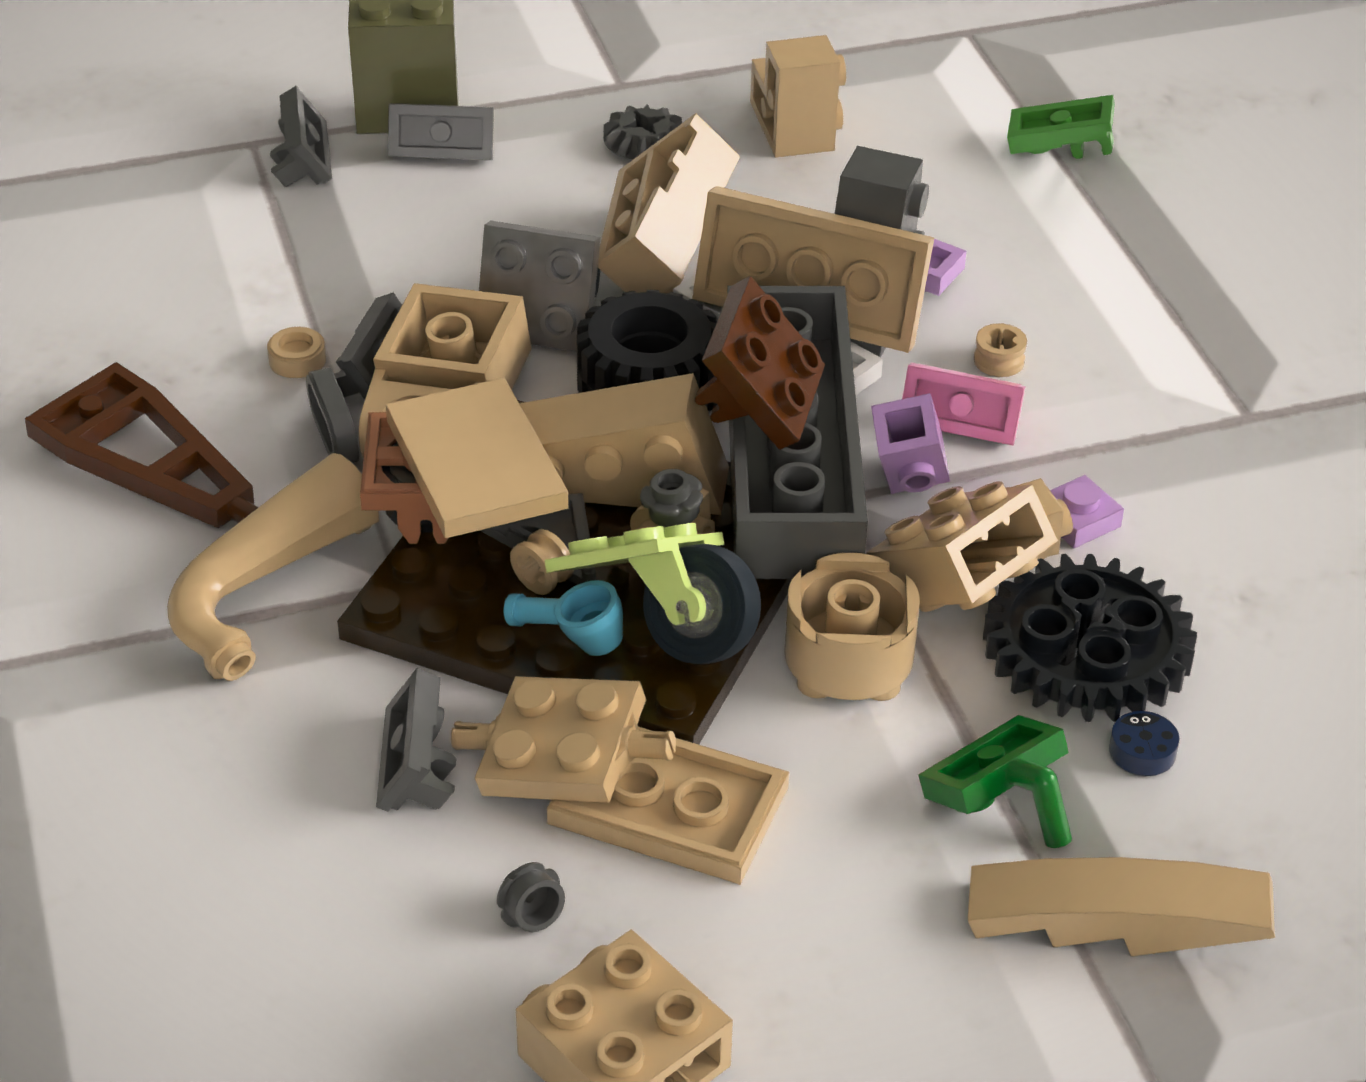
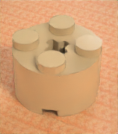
M836 553L816 560V569L806 573L804 576L801 577L800 570L793 577L789 585L787 599L785 659L790 671L797 678L798 689L804 695L811 698H824L828 696L844 700L871 698L878 701L890 700L898 695L901 684L908 677L913 667L920 607L918 589L907 574L904 582L900 577L890 572V562L877 556L863 553Z

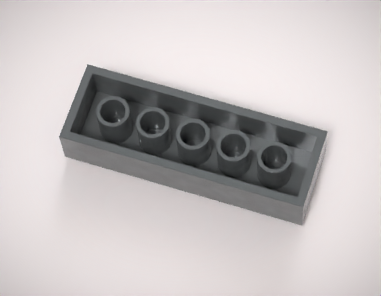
M727 286V296L731 286ZM760 286L766 294L771 295L777 300L784 316L799 334L814 344L825 366L798 442L779 450L749 415L729 420L734 553L747 564L755 579H793L800 570L802 577L816 569V560L827 555L836 553L865 554L868 519L845 286Z

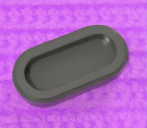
M328 367L309 371L308 375H306L309 404L328 455L332 453L341 454L352 463L358 462L359 448L354 423L332 369Z

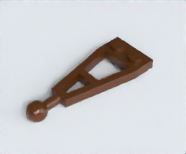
M117 362L25 418L27 436L66 463L216 528H220L231 519L239 523L259 508L254 505L253 485L156 387ZM145 414L177 448L151 465L145 466L97 444ZM200 469L221 491L212 495L181 480Z

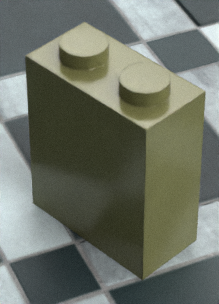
M349 0L348 34L357 134L388 133L390 103L459 106L454 0Z

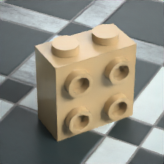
M998 481L971 492H964L961 486H956L934 495L927 502L930 507L929 510L920 516H911L889 526L884 532L887 539L869 550L866 554L877 556L890 562V572L900 577L904 582L906 574L911 578L919 592V608L922 612L932 611L944 605L959 604L961 609L967 610L991 600L996 595L994 587L1006 578L1020 576L1036 567L1039 563L1037 556L1058 540L1033 485L1005 488L1003 482Z
M632 929L609 945H600L591 950L581 961L580 965L551 985L544 984L534 989L525 998L523 1003L516 1008L518 1056L545 1082H710L731 1066L733 1020Z

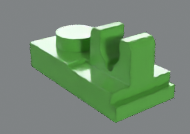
M1113 95L1011 109L1007 134L1011 154L1024 152L1041 154L1053 148H1061L1062 145L1070 144L1072 156L1075 159H1081L1084 154V142L1096 140L1102 146L1103 155H1110L1113 151L1114 141L1112 126L1115 102Z

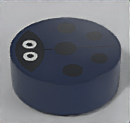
M1148 711L1129 712L1119 717L1114 723L1109 752L1114 762L1127 772L1141 776L1159 775L1169 770L1176 760L1180 740L1179 733L1172 722L1159 714Z

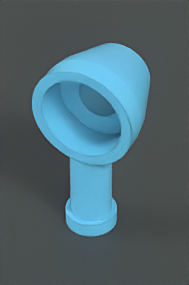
M600 580L587 581L572 587L560 598L526 597L524 594L512 593L505 600L504 618L508 625L523 626L525 623L559 625L564 634L589 655L600 656L607 654L617 648L622 641V604L616 589L608 582Z

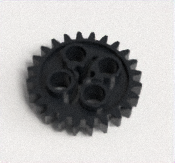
M1061 554L1060 566L1054 568L1047 561L1040 558L1035 568V574L1028 571L1014 577V582L1002 581L999 584L998 596H994L989 600L987 614L985 615L983 640L987 641L986 659L996 660L994 674L996 677L1012 676L1010 691L1013 694L1029 689L1033 690L1032 706L1036 708L1049 700L1057 702V716L1064 717L1071 707L1081 708L1085 722H1091L1095 709H1104L1108 717L1113 722H1116L1120 716L1121 707L1126 706L1132 712L1145 711L1147 700L1160 707L1165 706L1168 691L1180 693L1184 676H1190L1197 640V632L1191 630L1193 614L1180 611L1183 599L1181 595L1163 596L1166 581L1163 579L1147 584L1143 582L1144 568L1137 567L1126 574L1120 571V559L1118 558L1112 559L1106 567H1101L1097 565L1093 554H1087L1083 565H1075L1067 554Z

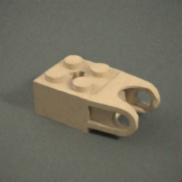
M413 284L373 359L375 371L359 420V446L363 458L368 412H386V404L504 377L511 390L513 389L532 349L523 296Z

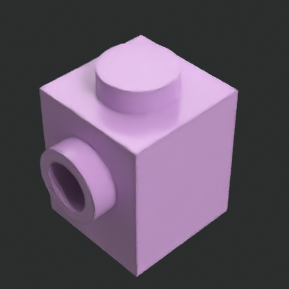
M931 393L871 406L878 453L891 494L903 491L922 492L933 485L950 482L942 431Z

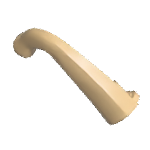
M330 454L287 485L208 546L189 563L175 581L167 605L170 626L174 634L187 647L203 657L204 666L213 679L237 680L252 668L256 660V654L251 649V641L247 633L242 629L225 625L217 619L215 608L221 598L353 533L361 534L369 530L373 524L379 522V511H361L360 489L362 473L343 455Z

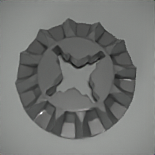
M648 104L644 108L638 109L627 106L625 112L611 113L609 122L603 124L604 143L613 153L633 160L682 124V117L670 115L668 108L665 107L655 110L650 109Z

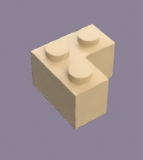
M827 35L767 41L766 58L752 59L750 103L775 158L835 151L836 130L843 127V110L838 99L839 86H843L846 83V66L843 56L841 54L836 55Z

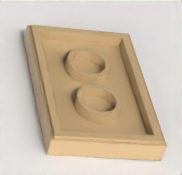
M505 377L386 404L387 422L445 538L568 509V490Z
M638 727V730L652 731L642 727ZM676 738L675 753H672L673 759L671 761L651 758H635L619 776L610 803L551 800L547 807L548 825L741 885L788 790L789 772Z

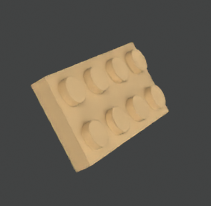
M714 186L707 193L692 299L723 307L727 298V286H732L749 276L759 286H845L850 339L909 353L915 345L934 237Z

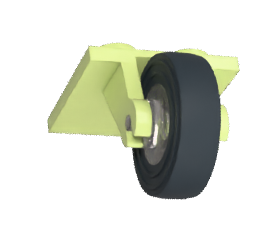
M696 523L668 527H648L623 532L624 535L610 538L605 536L568 543L570 555L545 560L547 573L630 562L646 584L643 609L652 637L667 654L683 662L710 664L726 660L748 644L758 626L761 599L758 584L752 571L738 555L720 547V545H724L722 532L697 534Z

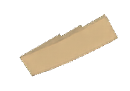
M1125 857L1044 858L971 866L968 923L976 939L1045 929L1053 948L1124 938L1130 956L1275 938L1273 881L1268 872L1199 862Z

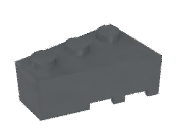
M857 146L840 175L835 214L925 235L924 231L917 230L918 218H921L924 214L929 195V184L921 183L923 159ZM850 339L851 342L880 358L886 348Z

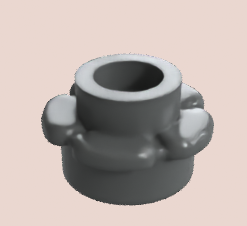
M666 469L657 473L650 480V486L642 488L640 501L644 508H648L651 520L659 526L668 527L691 523L700 512V504L703 501V494L700 492L702 484L697 477L687 474L682 470Z
M530 862L518 867L505 877L498 890L496 902L498 907L502 909L501 919L511 927L520 926L525 931L537 932L550 926L559 917L564 907L565 893L560 885V879L553 869H545L541 863Z

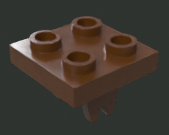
M749 276L732 285L702 359V362L715 376L698 390L695 402L701 406L710 402L718 404L713 408L710 416L711 421L714 423L749 415L776 447L781 450L800 440L825 363L821 360L814 344L804 339L784 316L777 300L771 295L766 294L755 280Z

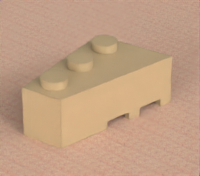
M693 373L519 403L566 486L568 494L583 493L584 502L640 507L642 505L640 501L641 490L645 486H650V480L657 473L666 469H679L697 477L702 484V489L710 492V514H722L729 465L706 405L701 406L695 402L699 387Z

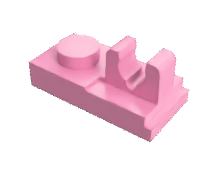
M910 363L907 369L902 399L931 393L941 431L1013 446L1015 444L1026 386Z

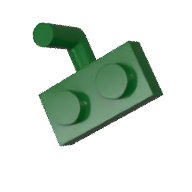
M1017 715L918 774L925 799L965 814L988 808L993 804L997 796L1014 786L1032 791L1045 845L1049 848H1060L1072 841L1057 775L1052 769L1046 767L1069 753L1062 728Z

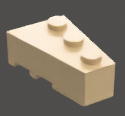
M697 113L618 171L600 243L598 268L624 292L635 291L636 293L647 292V290H659V293L669 294L673 292L675 287L681 284L684 273L701 239L707 193L714 186L725 188L738 162L740 155Z

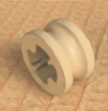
M997 323L984 326L978 331L975 342L977 348L974 353V363L981 372L995 377H1009L1023 369L1027 337L1019 328Z
M539 529L529 535L527 542L518 543L512 548L510 553V562L515 574L529 590L536 594L545 595L555 589L558 582L566 581L574 572V570L546 572V559L570 555L565 543L549 530Z

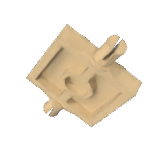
M515 676L502 711L490 724L456 721L453 724L455 728L451 730V744L455 750H485L475 775V781L482 796L610 803L619 776L635 758H651L671 761L673 759L672 753H675L676 738L673 731L638 730L637 724L646 701L640 681Z

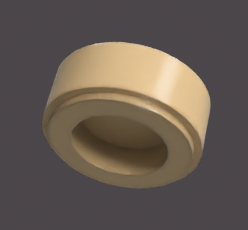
M307 327L285 328L275 333L267 343L270 368L280 376L303 378L308 375L309 371L322 369L326 363L324 338L313 329Z

